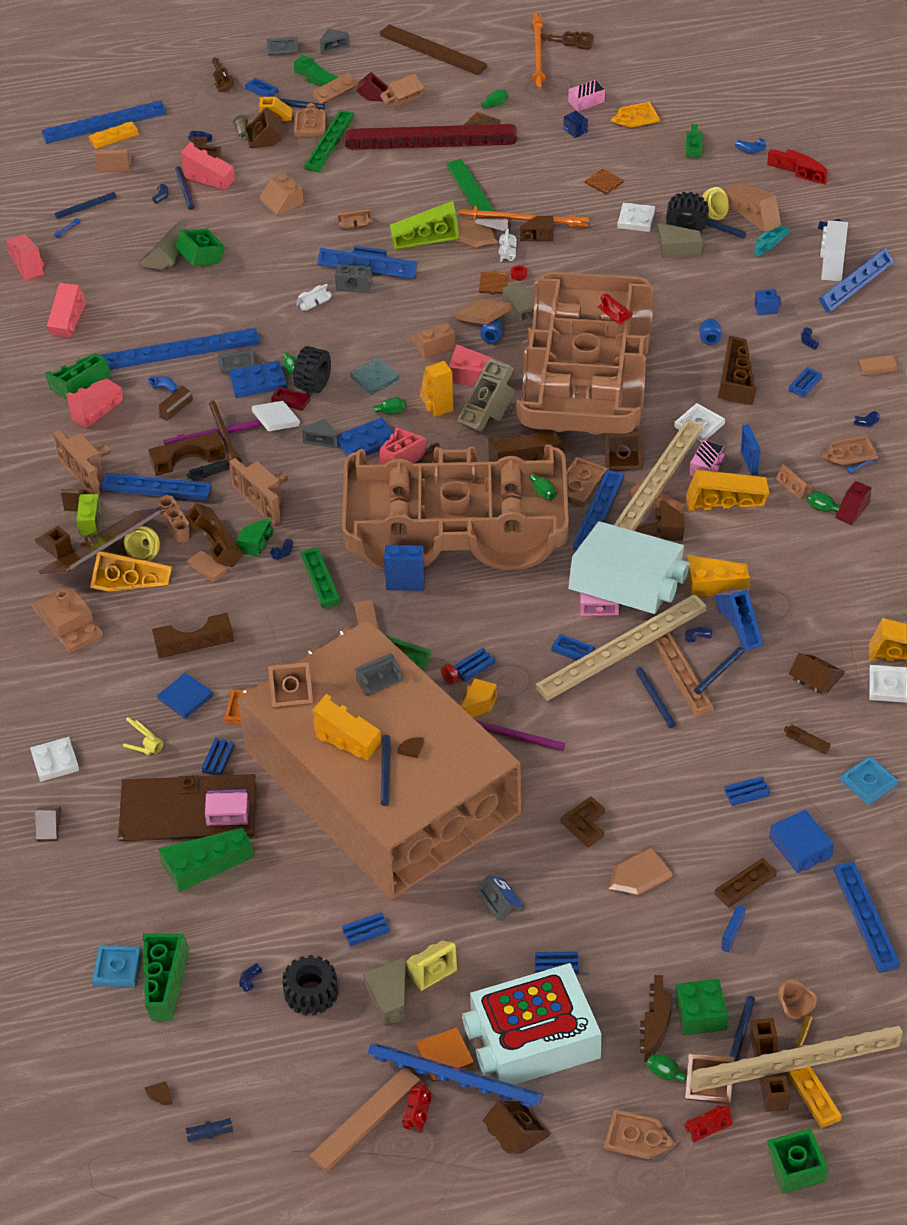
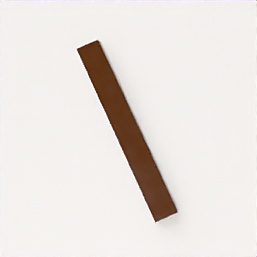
M389 24L380 31V36L473 74L479 75L487 68V63L393 25Z

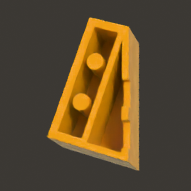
M445 361L427 366L424 369L420 397L425 403L427 411H430L434 417L454 411L452 371Z
M687 555V562L690 563L687 576L691 596L695 594L698 598L712 597L715 594L730 589H748L749 593L750 576L747 564Z
M326 693L313 709L315 737L368 761L381 745L380 730L360 716L355 718L346 712L347 707L343 704L339 707L330 701L331 696Z

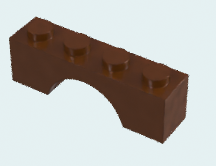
M218 431L148 449L155 476L173 472L175 465L184 458L199 457L206 462L225 458L224 446Z
M195 503L185 516L194 529L210 540L213 546L209 552L215 561L233 568L243 555V552L212 508Z
M228 613L209 616L207 623L201 629L194 632H181L171 625L152 629L158 658L234 642Z
M774 1018L751 1020L750 1038L754 1057L777 1053L778 1037ZM783 1073L759 1078L766 1112L789 1110L790 1091L787 1077Z

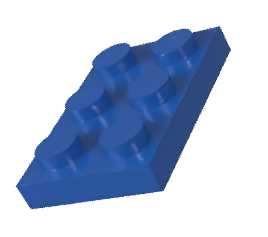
M280 361L228 370L235 398L276 391L279 386L287 388Z
M381 417L338 434V446L346 456L360 449L365 450L366 456L379 452L380 448L387 440H390V435L394 434V432Z

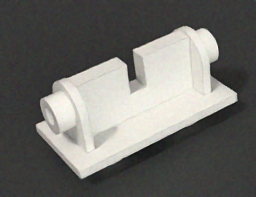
M509 229L499 239V244H501L498 251L500 262H502L503 258L509 261H513L516 258L515 248L517 239L514 235L509 234Z
M328 284L318 285L310 292L301 293L298 296L296 306L300 305L302 311H307L317 306L315 300H317L319 305L329 301L332 295L330 291H326Z

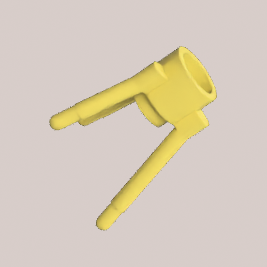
M129 717L126 718V721L146 736L143 740L145 748L126 743L123 744V747L143 752L148 756L151 753L158 754L164 746V741L156 737L138 720L133 721Z

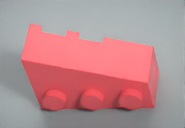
M190 142L181 152L184 178L227 190L235 180L234 166L218 157H211L207 154L208 151L204 149L201 151L194 147V143Z
M26 234L6 239L8 252L24 280L44 275L43 267L45 265L43 259L40 258L39 248Z
M59 283L47 324L50 335L71 337L86 305L84 294L79 285Z
M456 344L449 365L452 371V383L475 386L488 359L494 358Z
M108 379L93 383L87 389L80 388L74 394L71 392L66 394L71 420L86 429L124 400L122 388Z
M397 427L395 433L390 435V440H387L380 448L379 464H386L393 459H405L412 464L416 463L425 456L426 438Z

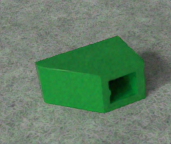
M266 518L242 528L236 541L243 554L259 557L262 550L266 549L267 541L273 536L274 532L271 519Z

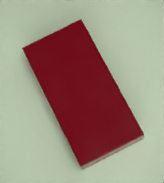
M279 386L272 395L271 402L284 401L288 407L303 411L311 399L309 395Z

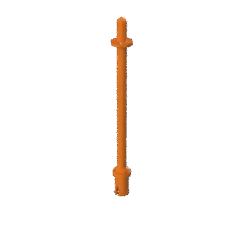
M534 13L532 29L535 30L536 73L532 75V80L536 83L537 88H541L542 83L546 80V75L542 72L541 30L543 29L541 13H539V16H537V13Z
M474 206V210L460 209L458 211V214L461 216H472L473 221L477 217H510L511 220L529 221L536 216H544L477 210V206ZM573 214L568 217L553 216V223L567 224L570 228H573V226L588 228V223L585 222L589 221V217H577Z

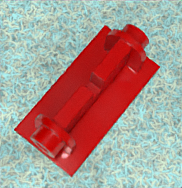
M604 293L601 295L602 303L598 305V308L620 325L633 316L631 312L609 294Z
M424 1082L420 1083V1087L414 1086L410 1090L407 1106L413 1108L405 1109L402 1119L403 1128L410 1130L412 1127H416L420 1133H422L424 1124L427 1121V1112L432 1102V1093Z
M718 1105L716 1108L704 1113V1117L699 1115L691 1120L688 1119L687 1123L684 1124L686 1132L691 1133L692 1142L695 1143L733 1125L729 1106Z

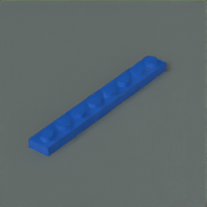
M154 101L129 109L110 112L56 127H49L41 131L46 144L116 127L126 122H137L165 115L166 109L162 101Z
M378 1043L369 1046L368 1054L374 1055L375 1060L382 1062L391 1060L395 1062L394 1065L397 1067L407 1068L410 1066L416 1068L415 1072L428 1075L430 1072L436 1074V1078L443 1081L453 1079L457 1081V1085L470 1088V1085L479 1087L478 1091L486 1094L495 1092L500 1094L499 1097L505 1100L512 1101L515 1098L521 1100L520 1104L524 1106L534 1107V1105L540 1104L544 1094L464 1069Z

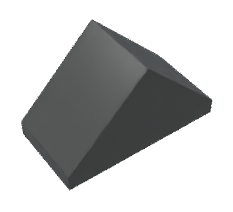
M328 29L320 39L321 54L350 47L349 33Z
M322 419L302 429L303 443L338 448L337 432L326 419Z

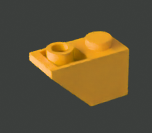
M260 97V113L267 107L279 115L282 122L292 121V108L277 97Z
M474 678L471 686L468 685L466 697L464 700H461L460 706L471 717H477L490 712L497 698V684Z

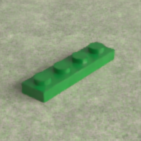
M319 548L301 551L302 562L321 608L340 604V598Z

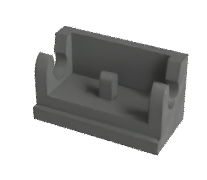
M392 653L355 668L356 681L366 696L403 681V677L399 672L401 667Z

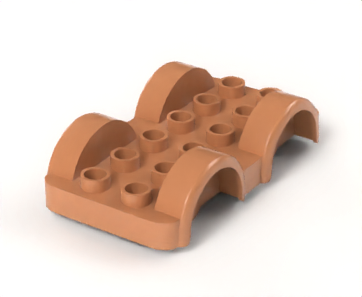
M548 272L535 280L532 329L528 327L529 347L525 348L523 353L521 401L516 399V413L519 422L530 428L551 429L555 432H565L567 430L584 431L593 435L602 433L624 434L640 428L644 403L646 357L650 348L654 288L648 280L636 276ZM604 293L609 294L631 312L633 316L622 324H617L598 308V305L602 303L601 295Z
M547 444L544 448V456L539 461H523L516 456H506L497 462H479L476 456V449L473 446L460 450H442L436 447L434 448L432 463L412 464L405 459H393L386 464L369 465L365 450L360 449L348 455L344 462L342 503L344 546L349 552L358 553L359 557L369 566L384 572L385 545L423 546L424 568L438 557L440 551L471 550L479 561L499 570L517 571L534 567L545 561L551 555L554 548L562 547L568 541L569 517L565 454L559 448ZM535 474L537 477H544L552 482L557 492L556 497L551 501L540 497L533 488V482L529 479L530 475Z

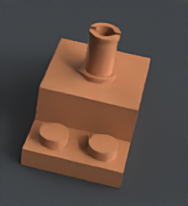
M59 429L54 431L53 437L58 459L90 494H98L100 496L99 487L101 485L99 481L104 479L100 458L111 453L109 446L104 443L94 448L81 433L69 438Z
M236 458L230 460L233 488L265 518L271 519V523L275 527L281 524V511L279 509L282 507L280 484L288 481L287 474L281 470L279 473L272 475L258 461L246 467L244 463H240Z
M63 587L32 603L33 610L70 654L104 637L103 631L93 621L91 609L73 588L67 590Z

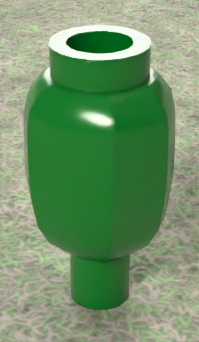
M505 89L496 90L486 97V101L481 103L482 108L484 109L488 106L497 107L503 104L509 98Z
M285 353L283 354L284 366L288 373L293 376V368L297 357Z
M400 397L386 399L381 405L374 406L375 413L383 412L386 415L399 414L407 409L406 400Z
M535 474L530 475L529 479L533 482V488L540 497L549 501L556 497L557 492L552 482L544 477H537Z
M820 491L810 492L807 503H810L812 508L822 512H829L831 510L838 512L840 505L834 503L832 497Z
M651 1054L646 1066L650 1068L653 1074L666 1080L677 1079L683 1083L687 1076L679 1071L676 1062L663 1054Z

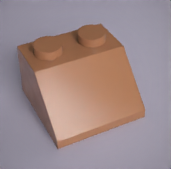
M284 172L270 179L260 195L259 201L276 216H279L304 204L303 188Z
M448 322L410 336L411 341L424 359L455 349L456 347L455 332Z

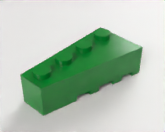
M243 828L158 848L161 864L179 892L254 857L252 842Z
M142 933L145 964V1007L151 1021H172L190 948L184 934Z

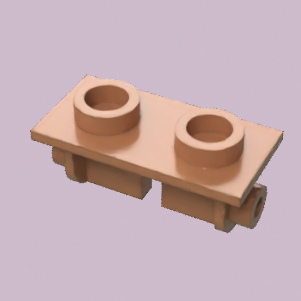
M360 209L355 212L345 211L338 214L339 228H355L354 222H357L358 227L369 226V224H372L370 209Z
M784 464L781 465L776 480L799 499L802 498L804 493L809 494L812 491L809 483L802 480L791 468Z

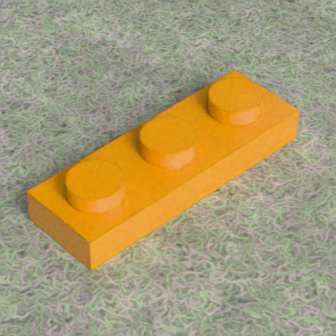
M131 121L96 132L89 136V141L95 149L136 136L139 133L137 127Z
M811 1066L788 1071V1077L821 1129L841 1121L842 1116Z

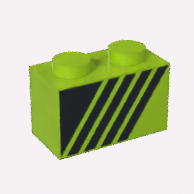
M80 494L76 520L79 536H87L91 533L98 534L101 514L98 494Z

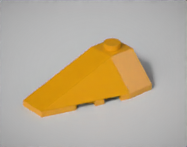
M101 550L96 556L90 588L111 592L168 585L172 566Z

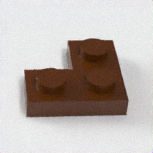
M191 137L190 142L195 144L194 147L201 151L203 149L208 151L207 154L213 158L221 157V146H207V137Z
M591 796L562 816L561 824L589 848L604 837V831L594 821L605 814V808Z

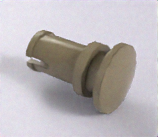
M237 115L233 118L238 138L242 140L248 137L246 129L248 118L245 115Z

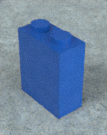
M385 545L384 568L386 590L424 591L425 568L423 546Z
M806 809L770 827V840L796 873L809 870L813 865L826 862L832 857L833 842Z

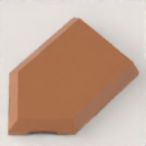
M309 103L305 109L295 112L294 135L296 137H323L326 130V112L324 110H319L313 103Z
M465 217L457 223L459 239H455V241L473 248H482V245L492 244V246L499 245L493 228L479 225Z
M863 435L832 441L829 448L820 455V458L844 466L878 459V454L869 437Z
M647 848L614 865L608 891L628 892L629 895L639 896L672 879L673 876L652 848Z
M614 1109L603 1150L649 1160L675 1146V1142L668 1136L658 1119Z

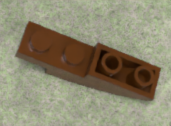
M654 975V984H650L649 997H654V1002L649 1003V1012H645V1021L640 1020V1034H644V1040L640 1039V1053H644V1062L648 1061L651 1054H656L669 1027L672 994H663V975Z

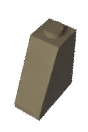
M661 223L657 225V239L662 258L702 254L705 241L704 237L701 238L700 231Z
M519 283L503 287V301L511 304L512 309L510 312L518 325L533 321L534 292Z
M404 958L363 973L365 987L384 1025L396 1023L405 1018L406 965Z

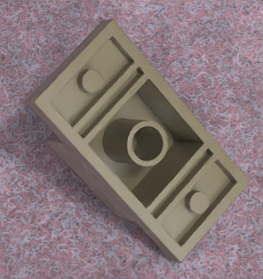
M489 358L457 422L482 432L489 418L500 422L504 413L507 415L512 413L508 407L512 410L514 409L510 401L516 390L508 386L507 382L514 368Z

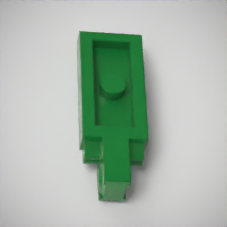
M691 124V132L686 131V157H702V132H698V124Z

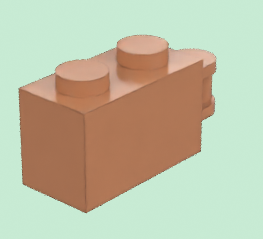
M414 73L410 76L406 75L398 81L390 82L387 91L383 92L380 97L385 105L393 103L395 107H398L421 97L424 87Z

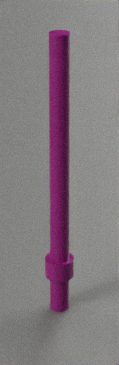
M258 419L225 427L227 433L264 425ZM216 428L188 435L180 434L175 438L165 439L163 442L166 445L217 431L219 435L221 434L219 429Z
M476 720L488 732L564 751L565 743Z

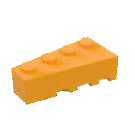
M695 470L685 496L688 511H695V508L712 510V507L722 506L723 509H728L734 505H739L740 508L765 505L769 495V488L766 477Z
M882 618L869 642V660L886 658V661L894 662V659H903L907 663V624Z

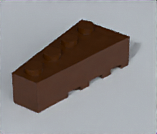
M729 336L718 398L753 405L756 386L754 385V375L751 371L752 365L749 360L750 354L747 339Z
M553 430L534 432L530 436L519 434L516 438L505 436L501 440L491 438L488 439L489 462H497L506 456H516L523 461H539L544 456L545 445L548 444L563 451V442Z

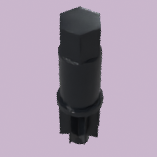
M227 460L191 469L186 474L187 479L194 481L230 469Z

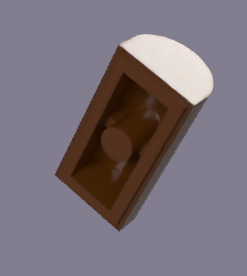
M184 386L180 387L159 404V417L168 421L193 400L191 392Z

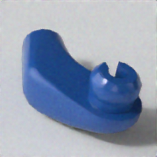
M762 138L754 143L738 140L735 143V147L748 154L757 153L765 150L766 141Z
M150 376L148 379V383L152 388H165L172 394L179 389L170 377Z

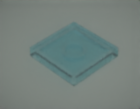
M379 358L350 372V377L371 395L399 380V375Z

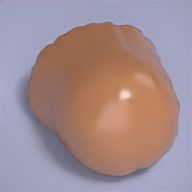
M788 979L781 983L778 988V1002L789 1019L797 1020L803 1018L815 1008L817 1002L816 995L799 980ZM797 1001V1005H794L792 1007L787 1005L789 1003Z

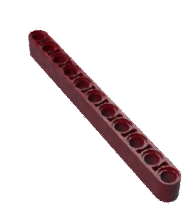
M513 124L349 129L345 132V147L349 150L513 145L517 142V128Z

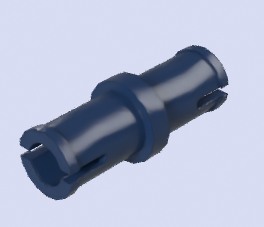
M231 1118L216 1122L206 1121L202 1125L186 1127V1134L196 1132V1134L187 1136L188 1142L203 1138L214 1139V1136L232 1133L233 1126L223 1128L225 1125L232 1124Z

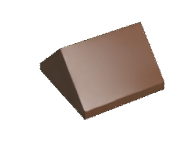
M128 150L95 151L98 172L130 171L132 154Z
M309 662L268 666L272 707L313 703Z
M689 1053L685 1098L731 1103L732 1084L693 1092L690 1082L693 1071L700 1068L718 1066L722 1063L734 1062V1057Z

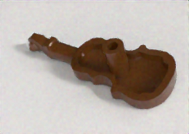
M567 31L563 36L541 34L542 40L562 42L565 46H578L579 49L588 50L594 44V36L590 32L572 33Z
M214 57L212 58V63L216 69L213 73L214 79L217 81L215 86L219 92L229 91L234 85L233 77L228 74L225 67L221 68L218 62L219 59Z

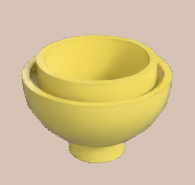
M719 187L707 189L702 197L705 198L704 201H707L709 206L708 218L711 220H721L726 216L729 209L727 194Z
M140 526L125 535L124 548L129 557L151 561L159 552L160 541L153 529L147 526Z

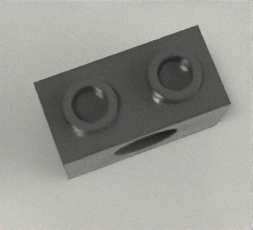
M338 264L335 273L336 291L370 293L372 285L371 267Z

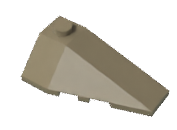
M182 219L174 225L138 264L142 267L163 270L166 266L170 268L176 262L175 258L179 254L176 244L180 231L184 230L185 220Z

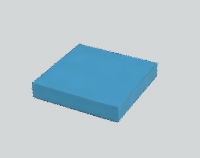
M871 756L840 776V781L867 805H870L896 787L899 782L898 779Z
M99 945L92 979L93 986L136 987L142 948Z

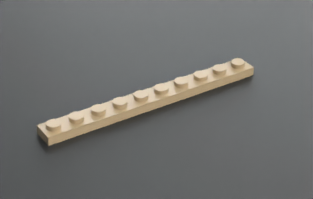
M688 419L684 422L614 526L632 531L636 529L703 431L702 424Z
M694 594L536 683V689L549 701L706 611V605Z
M900 1026L886 1027L882 1030L864 1032L855 1036H845L841 1039L823 1041L814 1045H804L800 1048L782 1050L773 1054H763L759 1057L741 1059L727 1064L722 1063L709 1068H700L692 1072L690 1087L693 1092L896 1048L900 1045L903 1032Z

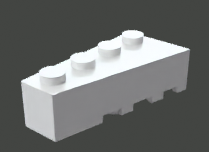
M828 220V225L824 226L820 258H823L821 280H842L848 222Z

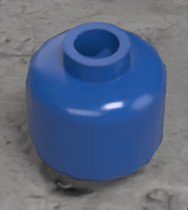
M498 319L487 325L483 324L480 331L481 338L489 344L499 342L504 332V326Z
M707 319L701 323L699 327L701 341L708 345L718 343L722 338L720 323L714 319Z

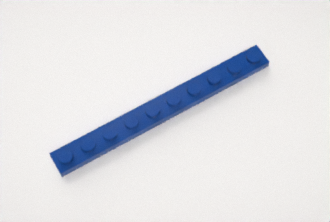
M256 328L111 352L101 354L100 356L107 359L109 369L112 370L259 344V337Z

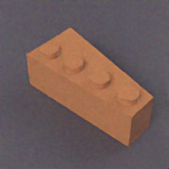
M740 182L723 189L727 194L729 207L763 232L781 226L775 194Z

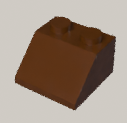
M267 107L246 128L250 148L274 146L284 136L281 117Z
M641 433L604 434L606 468H609V470L642 469Z
M798 653L789 671V674L794 677V681L802 685L804 683L811 686L810 689L819 694L821 692H829L845 673V671L806 653Z
M497 1101L482 1120L488 1127V1132L497 1138L501 1148L508 1154H522L548 1138L551 1134L530 1107L520 1104L521 1101Z

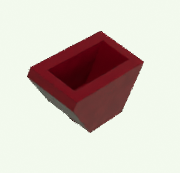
M370 72L359 81L356 91L367 101L384 102L380 95L387 91L388 86Z
M855 481L846 491L836 514V519L853 525L870 504L872 487Z

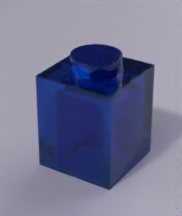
M574 111L564 116V130L574 138H577L588 132V119L579 112Z

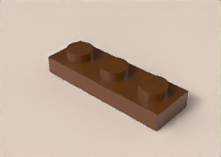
M762 858L716 888L715 895L729 908L776 877L777 871Z

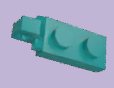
M779 226L764 232L757 239V243L754 246V255L761 257L765 251H770L789 234V228Z

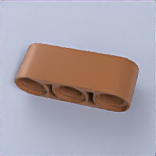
M165 495L158 499V506H162L165 509V512L160 516L173 538L179 543L189 541L191 538L189 522L172 496Z

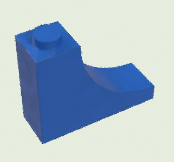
M730 589L715 594L714 597L719 613L723 614L734 627L744 651L762 646L763 642L748 589Z

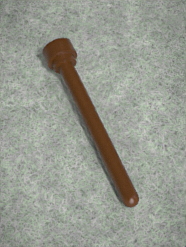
M211 400L209 406L228 452L226 460L229 463L230 460L236 458L242 463L240 454L233 448L217 404L214 400Z

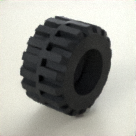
M693 192L675 194V197L673 196L668 202L666 224L697 230L701 233L706 228L709 206L707 201H704L705 198L699 197L697 193L692 194Z
M305 346L301 349L293 368V383L297 389L313 393H320L324 389L331 371V356L329 352L310 346Z
M309 955V958L302 956L299 957L300 960L298 961L296 959L291 962L292 965H288L285 968L286 972H283L282 975L285 1001L288 1002V1006L291 1009L294 1008L296 1013L301 1011L303 1015L312 1013L313 1016L317 1015L316 1012L319 1011L321 1013L326 1012L325 1008L330 1009L333 1006L332 1002H336L338 995L337 975L334 966L330 965L327 959L323 961L320 956L314 958L313 955ZM308 982L319 983L317 987L311 989L301 987Z

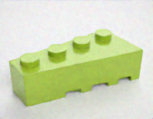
M454 202L445 203L390 224L394 250L459 239Z

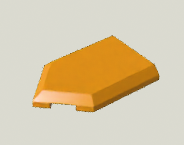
M645 102L621 107L616 116L612 117L611 122L634 128L658 123L660 118L652 104Z

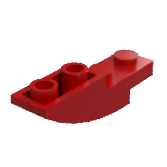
M775 149L769 150L767 165L795 172V177L826 185L828 169L818 161L790 149L786 152Z

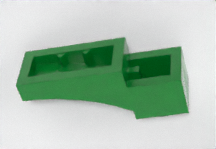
M301 55L294 62V73L307 77L308 83L321 87L339 78L323 69L315 62V59Z

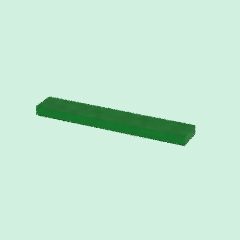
M339 110L305 163V170L320 173L354 119L353 112Z
M462 159L447 162V169L472 209L474 210V206H477V210L495 212Z

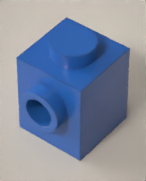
M775 289L755 291L754 306L757 315L778 313V306H781V298L777 296Z

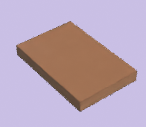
M477 299L455 313L454 316L456 320L487 325L510 311L512 307L510 303Z
M576 457L566 470L568 502L584 507L600 486L605 472L609 468Z

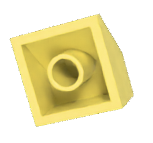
M440 941L437 944L430 945L418 955L411 956L406 961L407 974L420 991L457 971L456 945L454 943Z

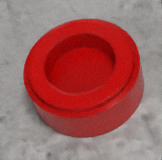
M516 265L511 268L512 279L517 281L526 279V267Z
M446 664L441 667V676L446 683L452 684L458 680V672L453 665Z

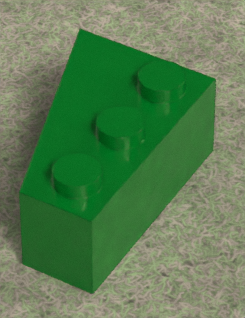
M97 353L77 360L76 364L72 366H61L59 371L53 373L50 371L45 372L50 390L67 399V393L71 392L74 394L80 388L87 389L91 384L111 376L107 359Z

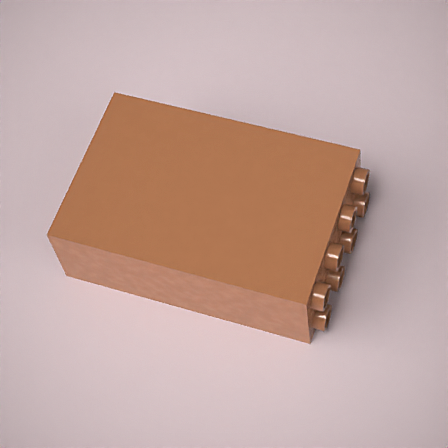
M368 619L356 627L349 626L341 631L338 638L328 644L313 647L306 657L296 662H309L313 703L272 707L269 679L260 685L247 687L241 696L238 697L245 750L391 900L521 814L520 762ZM392 653L401 667L399 672L403 677V681L366 696L356 681L355 668ZM326 693L331 696L330 701L339 707L342 704L347 707L346 712L355 718L360 716L380 730L381 745L368 761L315 737L313 709ZM383 735L390 736L388 806L381 805ZM415 737L424 738V744L418 758L398 754L397 749L404 741Z

